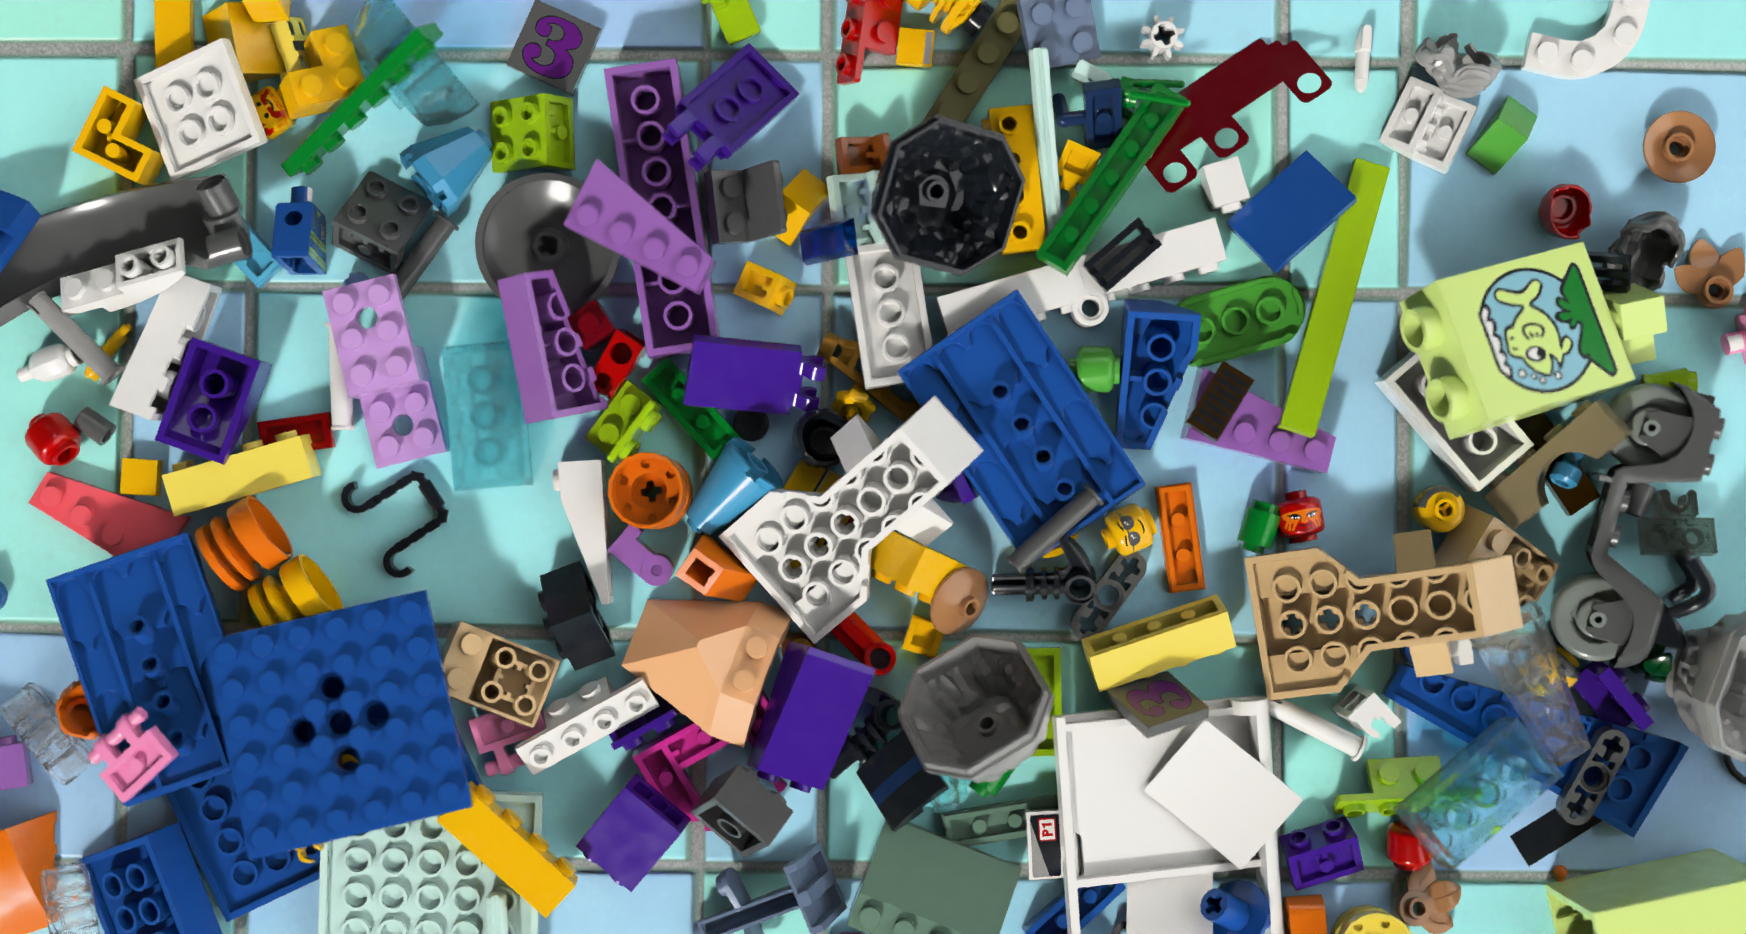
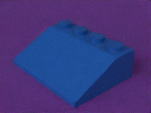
M179 821L77 860L105 934H222Z

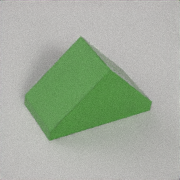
M1507 96L1465 154L1495 175L1528 140L1538 116L1511 96Z

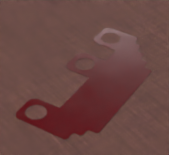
M1258 39L1178 93L1187 98V100H1190L1191 105L1184 108L1145 166L1165 191L1176 192L1197 176L1196 168L1183 154L1181 149L1201 137L1216 156L1226 158L1245 146L1249 141L1248 134L1232 115L1282 82L1286 84L1301 102L1308 103L1329 90L1332 86V81L1297 41L1293 40L1287 45H1282L1280 41L1276 40L1267 45L1263 39ZM1307 73L1318 75L1321 79L1320 88L1313 93L1300 91L1297 82L1302 75ZM1224 128L1233 129L1238 134L1237 143L1227 149L1220 148L1215 143V135ZM1175 162L1183 164L1186 167L1187 174L1182 181L1171 183L1164 178L1163 171L1167 165Z

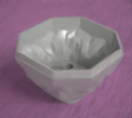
M1745 611L1740 614H1726L1712 627L1688 630L1685 633L1686 646L1684 650L1677 649L1672 662V669L1668 673L1665 683L1666 693L1674 699L1678 714L1689 731L1698 735L1709 747L1746 763Z
M972 634L913 671L898 709V719L924 770L928 773L950 776L954 779L972 780L976 783L993 782L1000 779L1003 773L1015 769L1021 762L1031 757L1036 752L1038 745L1045 740L1054 697L1022 642L1015 639Z

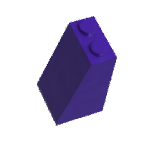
M788 641L747 765L758 770L757 776L771 782L777 783L778 778L782 777L791 780L789 787L806 793H810L812 787L824 790L874 676L875 668L810 646Z

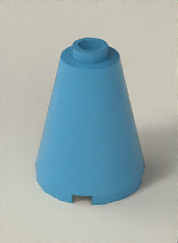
M733 437L726 443L686 510L689 517L687 519L688 525L699 535H703V533L713 535L740 518L770 491L783 488L781 487L784 484L783 480L773 465L765 457L760 460L752 454L756 449L740 438Z

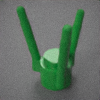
M1122 76L1120 80L1122 86V117L1130 120L1134 113L1128 111L1127 107L1135 109L1137 99L1189 107L1191 105L1190 100L1139 91V87H1153L1156 82L1167 88H1182L1185 86L1184 81L1132 79Z

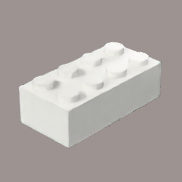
M1410 351L1374 382L1466 491L1479 492L1534 445L1515 421L1449 440L1444 424L1437 421L1428 409L1425 398L1428 380L1419 355L1416 352Z

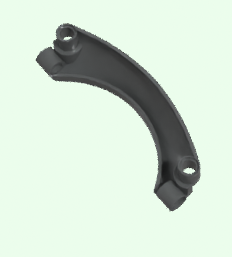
M217 174L208 177L182 179L137 187L86 200L41 215L0 273V327L30 310L26 305L37 293L45 291L51 299L60 295V278L115 263V255L180 237L184 240L185 265L209 270L250 258L253 252L250 230L241 215L242 206L225 174Z

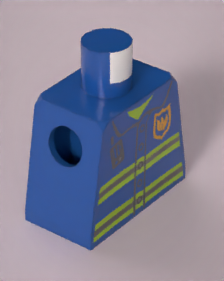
M306 186L292 187L290 203H278L276 205L272 258L290 275H326V219L313 203V189Z

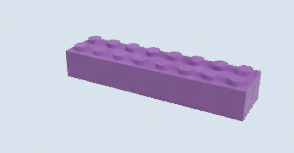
M676 58L604 69L620 179L708 254L696 171L688 163L689 159L693 156L690 132L688 131L673 146L662 137V134L668 129L667 126L677 117L674 114L677 111L676 106L684 98L680 66ZM633 262L648 358L656 359L689 354L693 334L721 337L711 274L701 294L698 295Z

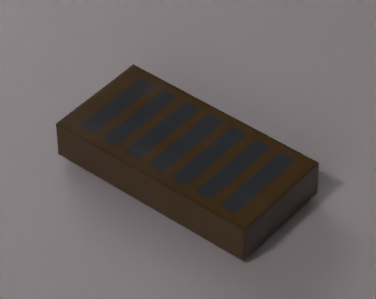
M1223 361L1184 424L1216 443L1255 380Z

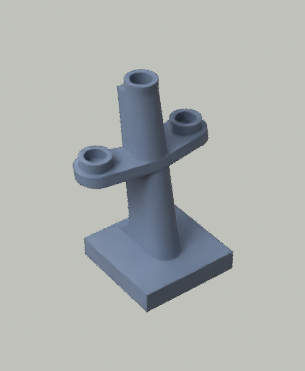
M817 842L807 846L783 867L790 885L752 900L737 871L732 867L722 870L720 875L716 877V887L720 895L728 897L733 907L695 921L693 924L694 934H731L742 929L744 934H764L761 922L798 909L802 912L810 934L825 931L847 908V905L821 843Z

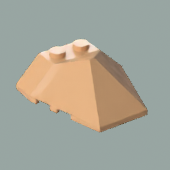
M648 599L621 665L637 679L642 676L652 691L668 701L676 710L692 720L709 736L744 748L757 715L756 705L778 647L782 648L792 619L783 609L763 602Z

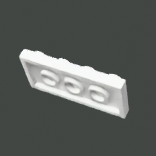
M886 242L845 247L844 255L865 390L905 385L897 371L933 347L920 265L895 259Z

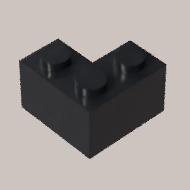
M577 561L540 575L542 591L537 592L542 609L544 612H547V616L542 618L548 636L550 638L556 637V647L562 660L568 658L574 670L577 671L616 656L610 629L598 610L593 584L582 563Z

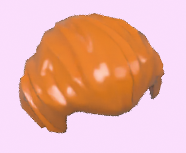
M80 680L77 682L73 681L61 692L60 698L56 701L55 710L59 725L61 726L60 729L72 737L94 740L99 737L83 687Z

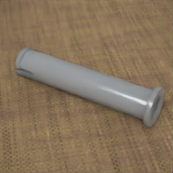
M45 291L37 293L29 300L26 306L102 379L100 383L103 386L111 383L122 373L125 366L123 364L118 365L66 313L61 311V308Z

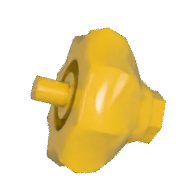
M855 384L850 390L838 391L831 404V408L837 410L848 421L858 414L865 422H869L871 414L876 410V405L870 400L866 391Z

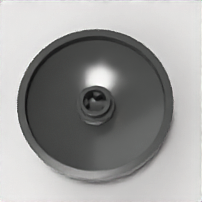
M554 172L529 174L509 182L488 201L477 224L475 252L480 271L486 283L500 299L497 280L523 273L545 270L554 271L571 314H574L594 299L597 300L607 290L616 275L621 255L569 230L563 225L584 184L583 181L566 174Z

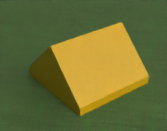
M226 2L203 16L207 43L210 44L220 38L230 39L246 82L280 76L279 74L286 71L282 56L278 52L269 26L274 22L254 23L243 2Z

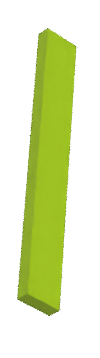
M1357 157L1352 162L1346 188L1356 196L1357 202L1335 222L1278 422V428L1309 438H1313L1316 435L1390 168Z

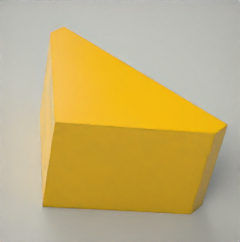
M804 168L782 190L784 208L787 212V231L775 236L789 247L792 246L828 197L827 185Z

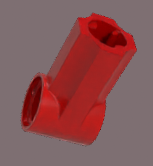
M855 612L851 613L831 630V633L863 665L875 668L869 660L871 652L878 649L887 652L890 659L889 665L884 669L875 668V676L886 675L894 667L896 653L892 646L885 643Z

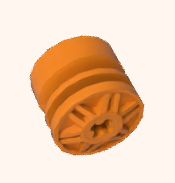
M640 452L626 457L615 467L609 479L608 498L612 510L623 522L635 528L662 530L676 525L686 516V510L693 500V485L689 473L679 462L657 453ZM653 483L656 487L662 489V494L656 495V501L653 497L647 496V490L653 489Z
M252 495L245 496L227 509L226 514L229 522L220 516L211 519L210 525H203L195 532L197 545L212 570L225 584L237 592L248 588L250 580L254 582L262 578L261 566L269 571L274 570L293 557L294 551L285 531L268 508Z

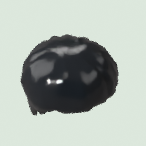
M815 408L807 411L799 418V421L796 422L793 428L792 439L795 453L808 466H814L815 468L829 469L831 466L838 465L841 461L830 438L849 421L837 410L829 408Z

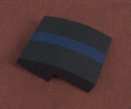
M904 730L880 748L856 771L893 832H896L924 812L922 807L949 789L941 775L930 774L924 770Z

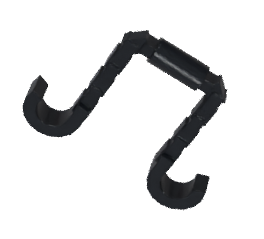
M411 471L409 475L402 477L394 485H390L381 491L380 494L373 496L360 506L355 505L351 499L353 491L358 489L357 481L347 484L341 493V502L347 511L364 513L381 504L383 500L390 498L400 489L410 485L412 481H418L420 484L418 486L419 490L433 511L437 510V518H434L425 524L424 527L410 534L409 537L396 543L385 553L383 558L385 571L396 578L411 575L415 570L410 566L403 570L397 569L393 563L395 555L448 520L449 510L445 509V502L431 480H426L425 473Z

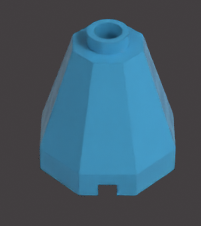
M467 126L412 144L399 155L401 163L406 170L412 166L416 171L411 178L418 188L437 209L443 208V213L448 217L461 206L490 162L492 153L489 149L493 145L482 130L478 129L475 132Z

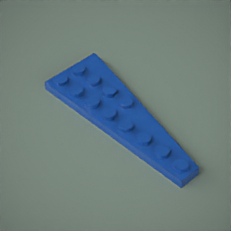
M1400 662L1381 692L1389 699L1557 795L1562 791L1593 734L1598 729L1606 726L1618 729L1629 740V752L1593 815L1633 838L1689 749L1688 746L1673 739L1443 674L1416 677L1414 666ZM1605 738L1603 741V745L1607 747L1606 751L1609 748L1615 750L1618 746L1614 738L1612 740ZM1597 754L1594 755L1593 758L1608 766L1609 761ZM1597 766L1587 768L1583 774L1585 784H1597L1602 776L1601 769ZM1578 785L1575 789L1581 793V796L1584 794L1589 798L1592 794ZM1579 800L1576 803H1573L1578 807L1582 808V806L1578 804Z

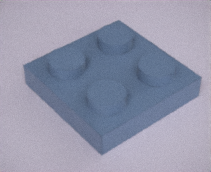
M1091 0L1016 1L1028 66L1029 50L1038 47L1048 49L1050 68L1077 63L1082 59L1086 61L1101 57Z

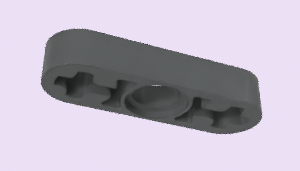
M1135 552L1128 556L1117 554L1096 582L1097 593L1092 601L1096 607L1108 613L1104 618L1099 613L1095 616L1092 623L1096 627L1092 632L1090 630H1085L1083 633L1079 631L1081 628V624L1078 622L1079 617L1088 618L1094 611L1092 608L1087 607L1088 604L1079 605L1072 614L1070 628L1078 638L1083 639L1101 633L1144 577L1147 564L1140 553ZM1135 557L1137 559L1135 566L1138 568L1136 574L1129 572L1122 581L1129 583L1124 590L1119 582L1109 579V576L1114 572L1119 577L1124 570L1123 565L1120 564L1123 559L1130 561ZM1105 585H1113L1118 591V599L1112 605H1103L1098 599V592Z
M1606 726L1598 729L1593 734L1556 800V810L1568 823L1582 825L1591 819L1628 754L1630 748L1629 740L1618 729ZM1605 738L1609 740L1614 738L1618 746L1615 750L1609 748L1606 751L1607 747L1603 745V741ZM1597 754L1609 761L1608 766L1593 758L1594 755ZM1591 766L1599 767L1602 772L1600 781L1594 785L1585 784L1583 780L1585 770ZM1577 785L1585 791L1592 793L1589 798L1584 794L1581 796V793L1575 790ZM1579 800L1578 804L1582 806V810L1579 813L1577 811L1571 813V810L1567 808V804L1570 801L1576 803Z

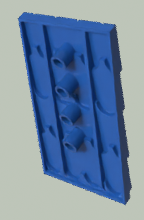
M1018 289L897 371L920 408L936 395L983 449V452L963 472L1015 549L1083 489V483L1088 484L1104 504L1102 506L1097 505L1066 533L1070 537L1145 486L1144 480ZM1040 456H1046L1049 458V461L1046 463H1040L1038 461V458ZM1059 541L1052 545L1037 560L1060 545Z
M185 532L46 579L99 737L102 734H109L116 727V721L125 713H131L135 708L142 707L146 710L148 717L141 723V730L145 733L148 729L157 726L180 753L132 799L122 804L130 807L145 800H150L180 788L211 779L214 776L231 772L204 640L225 636L226 633L192 536ZM126 739L119 744V750L122 753L131 746Z

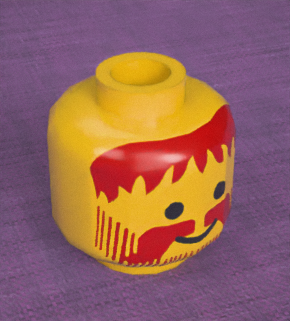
M266 86L251 96L268 140L277 138L296 124V119L290 120L280 88L276 90L272 86Z

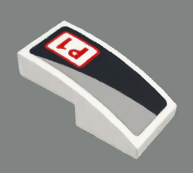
M1059 808L1025 810L1029 880L1064 878Z

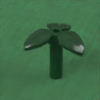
M1654 643L1646 659L1627 668L1636 674L1644 673V678L1647 680L1666 683L1667 675L1672 669L1671 653H1664L1666 646Z

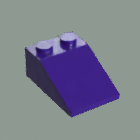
M192 337L155 440L225 465L262 396L272 364L206 340Z

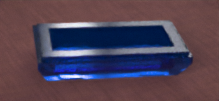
M854 218L805 229L799 234L802 260L807 266L858 254Z

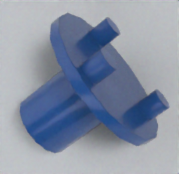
M1236 880L1227 883L1221 889H1211L1205 893L1201 900V913L1204 918L1213 922V934H1264L1271 925L1269 920V900L1263 889L1251 881Z

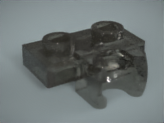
M1663 489L1654 493L1651 501L1652 517H1641L1637 520L1640 555L1713 556L1718 553L1714 518L1696 517L1699 512L1697 494L1694 490H1689L1685 495L1680 496L1677 499V506L1672 503L1668 490Z

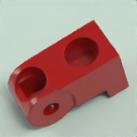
M624 328L616 329L594 368L597 378L594 381L597 392L611 401L623 387L628 376L632 374L640 359L646 354L645 342Z

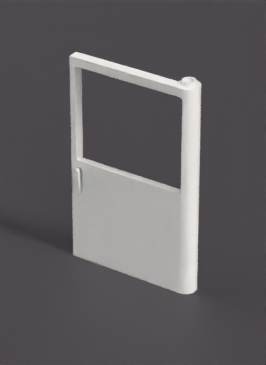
M1240 696L1201 700L1209 707L1208 718L1148 739L1116 709L1052 715L1068 934H1081L1078 888L1242 870L1237 868L1172 812L1148 795L1144 789L1205 720L1273 773L1268 697ZM1276 830L1243 868H1255L1257 886L1263 889L1269 900V920L1271 925L1264 934H1284ZM1081 856H1082V873L1079 875V873L1081 872Z

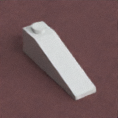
M606 460L558 462V469L553 470L554 491L560 492V500L601 604H610L613 602L611 553L608 551L610 548Z

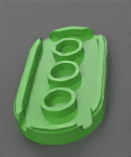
M1274 275L1260 276L1194 295L1176 304V306L1201 313L1198 349L1193 360L1189 363V366L1206 367L1285 344L1298 333L1306 315L1305 302L1298 288L1287 280Z

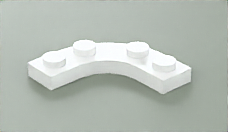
M1609 0L1606 17L1600 30L1592 37L1582 41L1564 40L1535 32L1530 33L1527 37L1520 70L1568 80L1584 79L1608 70L1623 60L1636 45L1645 25L1650 0Z

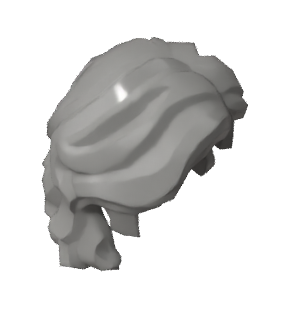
M1457 33L1441 36L1436 43L1429 37L1424 39L1415 50L1416 60L1421 66L1425 67V70L1435 79L1437 85L1449 96L1456 98L1475 97L1482 91H1485L1503 69L1494 55L1484 51H1476L1472 43L1464 47L1467 55L1460 56L1458 54L1459 43L1457 38L1459 35Z

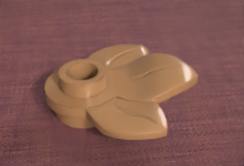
M1698 239L1689 251V265H1681L1674 268L1676 282L1684 292L1696 295L1703 306L1717 309L1724 307L1731 301L1734 292L1733 286L1744 277L1745 258L1740 247L1729 250L1720 256L1704 239ZM1711 285L1716 286L1718 290L1715 298L1709 294V287Z
M1430 862L1428 865L1423 866L1422 870L1411 871L1406 878V892L1398 898L1396 912L1399 918L1409 926H1422L1429 933L1433 934L1444 933L1453 927V921L1448 912L1459 903L1461 886L1453 881L1437 880L1433 864ZM1417 902L1418 912L1415 915L1413 912V905Z

